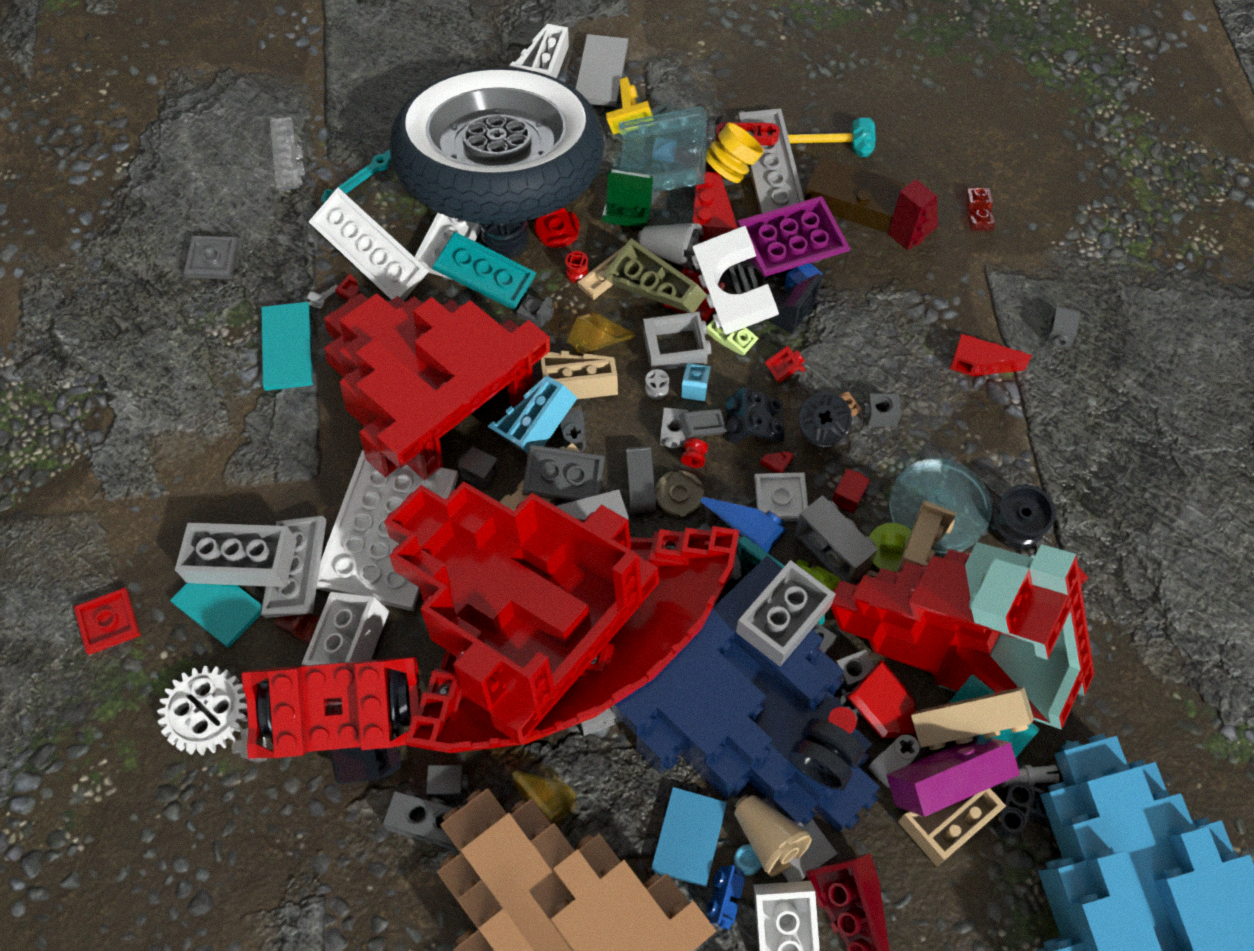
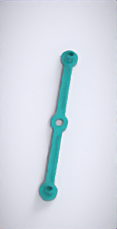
M390 149L384 154L374 156L372 163L338 188L347 194L375 172L386 170L389 167V162L392 161ZM326 189L321 197L322 204L328 200L335 190Z

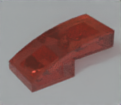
M311 614L281 616L273 624L291 636L310 644L320 618Z

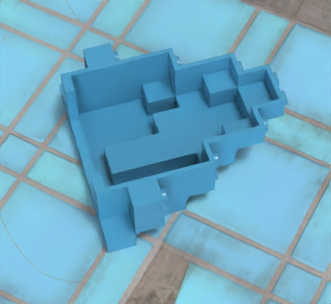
M1105 733L1089 737V744L1080 746L1079 741L1062 745L1064 751L1054 755L1064 782L1048 786L1049 792L1040 795L1062 858L1046 862L1047 868L1038 871L1061 937L1044 941L1045 947L1036 949V951H1254V863L1250 854L1237 855V852L1233 850L1222 820L1210 822L1208 817L1191 820L1182 794L1170 795L1169 791L1166 790L1156 762L1145 764L1144 760L1141 759L1127 763L1117 736L1106 738Z

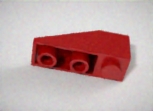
M961 334L950 370L970 376L1025 371L1032 355L1021 350L1001 346L997 343L977 339L974 336Z

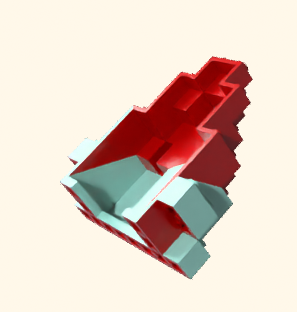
M976 542L972 552L969 551L967 554L948 549L944 558L932 556L929 564L924 567L906 562L902 571L898 573L881 568L877 577L873 578L864 575L860 584L856 585L840 581L837 588L832 590L835 593L831 609L840 630L869 639L874 653L931 672L936 686L955 693L959 691L972 674L995 693L1025 687L1034 717L1032 721L1034 725L1038 721L1062 730L1077 694L1085 696L1095 674L1077 554L1041 544L1036 555L1032 554L1029 557Z

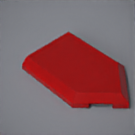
M879 660L849 693L847 698L881 738H898L901 735L907 734L917 740V734L911 717L916 711V700L882 660Z

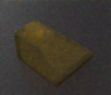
M595 312L577 316L567 343L573 345L575 351L586 354L633 339L636 334Z
M515 771L512 774L516 790L527 802L533 799L551 824L559 825L577 809V802L575 800L577 795L568 784L563 787L558 780Z

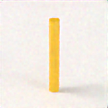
M852 133L788 135L790 144L852 142Z

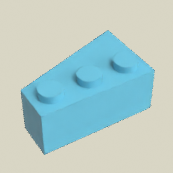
M547 375L523 395L525 398L514 408L512 406L506 410L507 414L497 423L493 421L488 426L501 438L526 454L529 452L530 444L538 446L546 444L577 400V397L567 387Z

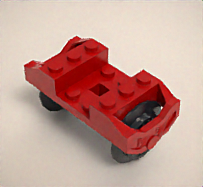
M416 656L248 670L243 672L242 683L247 700L249 727L247 739L248 759L303 756L307 752L356 747H361V750L407 745L406 739L409 731L403 734L404 728L411 725L413 715H417L422 698L421 688H419L420 679ZM263 737L271 739L274 749L269 750L263 747Z

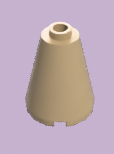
M745 795L737 801L734 814L764 871L771 877L777 876L791 866L788 862L794 857L799 859L808 849L812 841L808 832L755 795Z

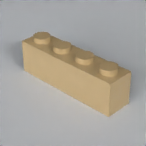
M1025 687L921 709L911 715L920 748L929 746L930 750L943 748L946 746L945 742L956 740L957 744L973 741L972 736L983 734L984 738L1000 735V730L1011 729V732H1020L1028 729V724H1031L1034 720Z

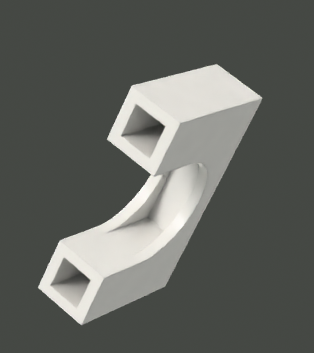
M746 226L692 246L695 255L692 256L696 270L701 269L702 275L698 276L703 289L708 288L710 293L706 296L710 309L715 307L717 314L713 315L717 328L722 327L725 335L779 314L768 284L743 294H729L719 288L720 277L727 268L756 256Z

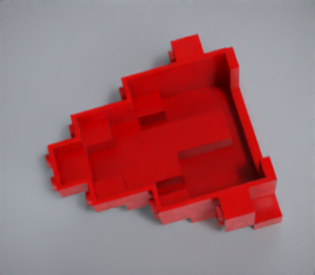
M360 293L324 318L327 333L335 339L324 348L327 363L343 376L339 383L346 411L364 426L359 433L366 461L385 478L397 468L401 469L407 465L424 481L443 467L439 438L507 385L509 403L516 407L525 399L523 395L533 388L532 365L550 352V336L530 320L519 326L510 319L503 324H499L471 300L462 306H459L452 299L446 304L441 305L432 297L422 303L415 296L407 302L403 301L399 296L387 302L377 293L369 299Z
M463 482L457 489L452 490L447 499L420 485L407 496L406 500L396 510L390 512L384 520L389 538L399 543L389 555L394 572L420 588L424 601L420 609L429 637L432 641L456 656L457 659L454 667L463 695L490 712L493 726L520 745L659 584L658 567L639 557V554L631 550L628 519L602 504L595 512H591L587 516L585 523L533 493L521 501L515 511L466 482Z

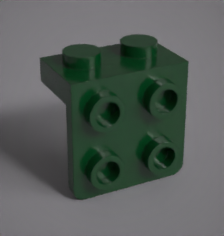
M610 170L607 180V200L602 214V222L634 228H644L647 226L651 213L653 177L639 173Z

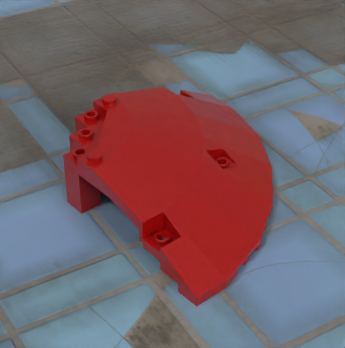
M712 526L711 531L685 528V533L659 529V532H654L653 538H630L631 550L639 554V557L658 567L659 584L595 657L597 659L596 663L589 664L521 745L595 718L653 680L703 628L733 571L739 530ZM672 545L675 549L669 550L666 547ZM446 650L440 668H435L432 671L427 692L422 694L417 715H413L406 744L411 747L446 753L520 745L493 726L490 712L463 695L454 667L457 658ZM443 687H448L449 690L447 693H440V690Z

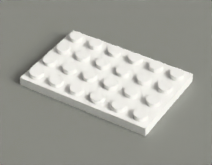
M362 450L320 562L317 589L327 592L375 597L381 604L414 611L420 588L394 572L389 555L399 543L389 538L384 520L390 512L396 510L406 500L407 496L420 485L447 499L450 492L455 488L458 471L440 468L424 481L410 467L405 465L401 469L397 468L385 478L366 461L364 451Z

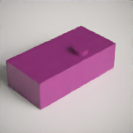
M977 735L973 737V741L956 744L888 773L886 776L895 806L925 817L1020 775L1011 742L995 738H984L982 735Z

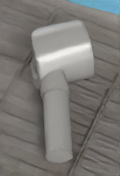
M334 285L321 294L311 291L307 296L311 300L309 304L315 308H322L325 299L333 294L338 286Z

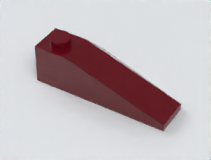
M871 853L842 859L806 871L808 880L812 882L815 890L816 903L820 909L823 908L832 922L830 926L834 933L838 932L847 946L846 951H890L880 882Z

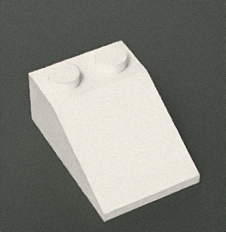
M801 881L753 885L759 951H819L816 896L812 882Z

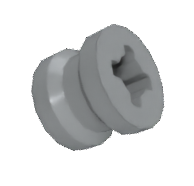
M660 369L651 370L645 378V392L647 396L656 400L666 397L669 390L668 374Z

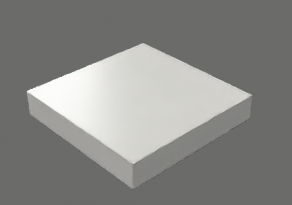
M805 473L754 475L757 509L765 513L770 510L785 522L798 521L800 513L808 507Z

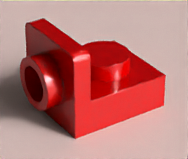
M786 346L765 362L779 383L797 370H800L802 373L806 370L802 364L805 362L803 356L798 350L793 352L789 346Z

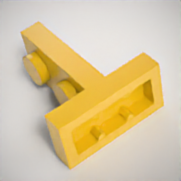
M628 77L619 79L623 108L606 113V118L613 135L655 123L648 101L637 103L635 98L638 95L635 85L630 84Z

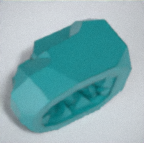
M858 118L852 122L851 126L852 150L859 157H868L875 148V123L871 118Z

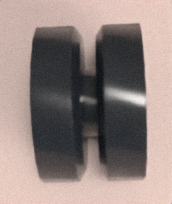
M1029 484L1015 485L1005 492L992 509L989 519L991 531L1000 542L1008 547L1028 549L1036 545L1055 522L1056 510L1049 495L1039 487Z
M812 718L808 720L802 730L801 737L803 740L796 741L791 749L789 759L800 772L815 782L831 789L843 790L852 777L853 772L850 768H855L859 765L865 750L854 736L841 727L822 719Z

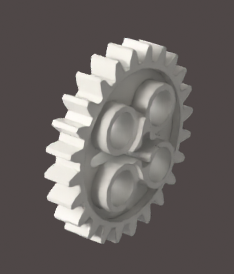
M204 666L200 674L193 668L192 676L190 677L182 673L183 681L180 683L177 680H173L174 690L165 689L169 697L160 699V702L165 706V708L157 710L164 717L158 721L161 727H165L161 731L165 737L169 736L167 741L172 745L176 744L180 751L186 748V751L191 755L196 748L201 755H204L207 747L212 753H215L217 744L226 748L225 740L229 738L235 741L233 732L243 731L239 722L248 721V718L242 714L247 712V704L244 703L247 700L245 693H243V685L238 684V678L236 676L231 677L228 670L221 674V670L218 667H215L211 673L208 667ZM211 687L208 694L200 696L203 689ZM188 695H193L220 721V725L216 726L187 698ZM229 704L228 709L224 713H218L221 706ZM190 707L187 714L179 716L183 708ZM208 724L207 729L203 733L197 734L200 726Z

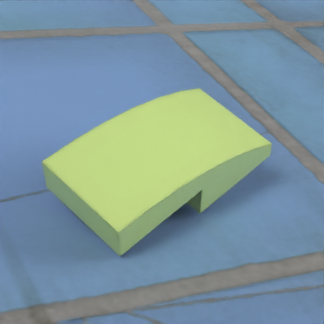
M714 319L707 326L708 335L725 347L743 356L759 339L746 327L725 335L722 327L717 328Z

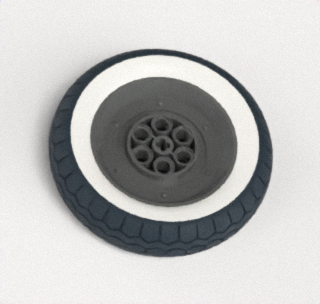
M517 68L473 69L452 74L430 83L416 92L403 105L395 118L390 136V155L394 170L400 182L414 198L431 210L445 216L483 224H507L509 222L528 221L548 215L567 206L590 186L598 173L604 151L603 131L598 115L592 105L579 91L552 76Z

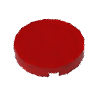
M565 208L539 217L535 221L536 237L545 246L552 248H563L572 244L580 232L577 216L573 212L566 211Z

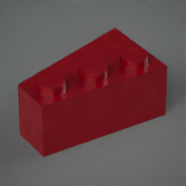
M917 179L900 191L888 235L907 251L914 245H920L925 237L938 227L937 195Z

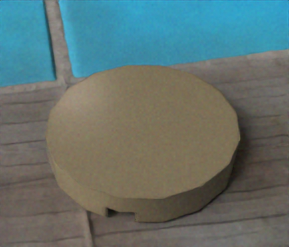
M687 471L666 473L658 480L655 486L657 507L665 515L672 518L683 519L690 517L699 511L703 504L700 501L704 497L703 485L694 474Z

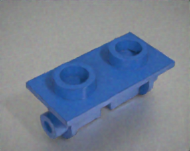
M734 865L722 866L716 872L713 880V885L715 886L713 895L706 906V915L711 924H719L718 927L730 930V926L734 925L739 906L731 902L730 897L740 899L745 882L744 872L735 869Z

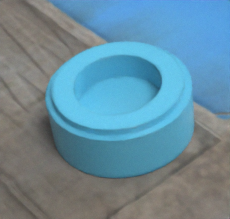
M751 845L739 847L734 855V866L736 869L743 871L744 875H753L762 866Z

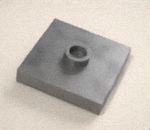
M192 236L184 269L185 277L232 279L239 247L238 237Z

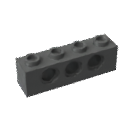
M404 790L403 794L394 791L383 822L387 831L457 850L443 829L438 828L440 820L443 819L442 817L447 812L453 809L452 807L445 806L446 802L437 798H430L429 801L420 799V795L412 791ZM457 805L458 810L464 807L462 805ZM418 810L425 811V817L421 821L414 822L411 820L414 812Z

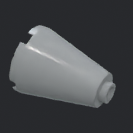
M699 223L645 226L638 234V243L661 258L684 268L693 269L692 256L695 255L692 246L700 244L699 239L700 236H704V232Z

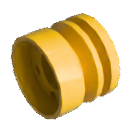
M729 122L718 134L721 142L713 141L711 148L704 152V157L712 168L723 177L732 182L740 183L744 175L749 172L747 164L754 165L763 155L764 150L758 141L747 131Z

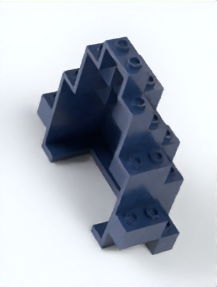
M766 556L713 607L703 628L653 680L613 705V712L637 735L636 751L659 774L665 768L668 771L671 770L679 761L677 757L679 755L726 801L732 796L737 798L746 789L747 783L763 799L766 798L781 814L797 825L802 823L806 826L816 815L813 811L815 810L840 833L844 827L850 830L860 819L857 813L863 807L868 810L878 799L875 794L880 786L859 768L871 756L868 751L872 743L856 728L851 733L862 744L865 752L859 765L855 768H850L853 772L852 777L843 790L831 789L815 782L800 772L790 761L789 753L796 741L803 740L801 733L808 720L816 718L827 721L833 709L845 707L835 698L839 692L838 688L843 683L840 679L844 670L819 649L823 638L814 630L807 634L781 667L736 633L738 620L782 570L777 563L769 556Z

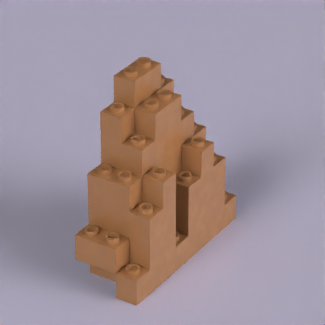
M488 788L483 792L478 789L466 799L468 804L460 810L455 807L442 817L444 822L440 824L441 828L460 854L457 857L451 854L440 862L439 866L441 869L437 871V874L477 929L474 934L469 929L456 940L458 946L454 951H694L716 932L694 901L689 902L667 873L661 878L656 873L642 884L625 860L621 862L600 833L594 838L591 834L586 836L576 845L575 851L555 823L551 824L533 799H530L528 802H525L524 799L519 801L510 809L512 812L510 815V813L507 814Z

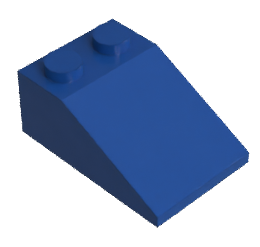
M706 497L700 500L730 527L739 530V534L742 537H747L768 554L771 553L788 532L783 526L785 521L770 510L765 513L756 508Z

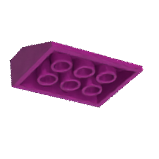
M822 196L738 220L737 223L738 228L746 226L756 253L755 257L748 260L764 277L850 251L846 239Z

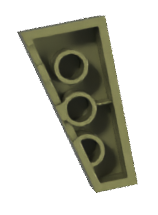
M632 238L602 275L615 287L692 314L707 296L698 284Z

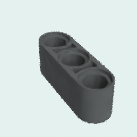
M651 446L626 447L630 514L656 513Z

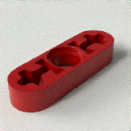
M723 122L717 126L716 141L721 142L718 134L729 122ZM730 122L738 125L745 131L752 132V136L760 145H774L779 140L780 129L774 123Z

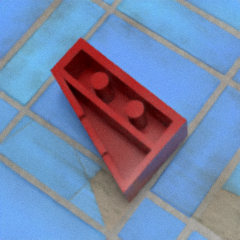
M697 171L693 223H699L703 228L704 236H700L699 242H705L738 229L721 174L718 172Z

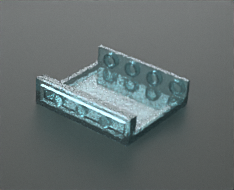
M703 106L619 122V131L624 138L620 171L651 175L653 177L652 193L704 184L709 119Z

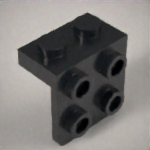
M742 387L726 399L728 442L737 444L750 434L777 443L784 441L783 403L780 399L747 387Z
M361 747L329 750L335 780L340 785L388 779L401 767V753L397 747L361 750Z

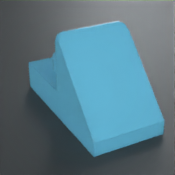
M687 363L682 382V398L705 401L711 366Z

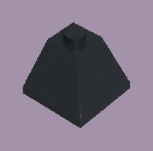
M817 273L784 291L778 299L774 298L779 314L769 318V322L793 334L817 301L822 275Z

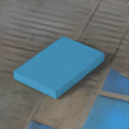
M673 787L651 872L661 875L667 873L672 878L706 887L727 802Z

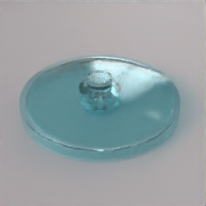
M927 459L910 465L898 476L890 494L889 507L893 522L904 525L911 531L923 500L954 510L957 513L950 534L945 533L943 538L937 541L935 548L931 547L936 553H947L948 549L962 551L969 548L982 537L992 516L991 497L983 481L969 468L951 460Z

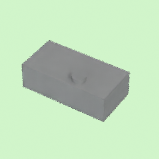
M187 523L175 571L186 583L287 587L297 539L287 526Z

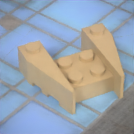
M923 500L896 571L897 573L902 571L906 562L922 567L929 564L935 553V550H932L931 547L935 548L937 541L941 540L945 533L950 534L953 528L954 518L957 514L954 510Z

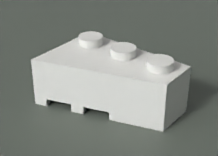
M547 24L532 40L531 46L527 50L524 49L521 52L520 58L516 62H512L509 68L531 70L557 79L569 47L568 28Z

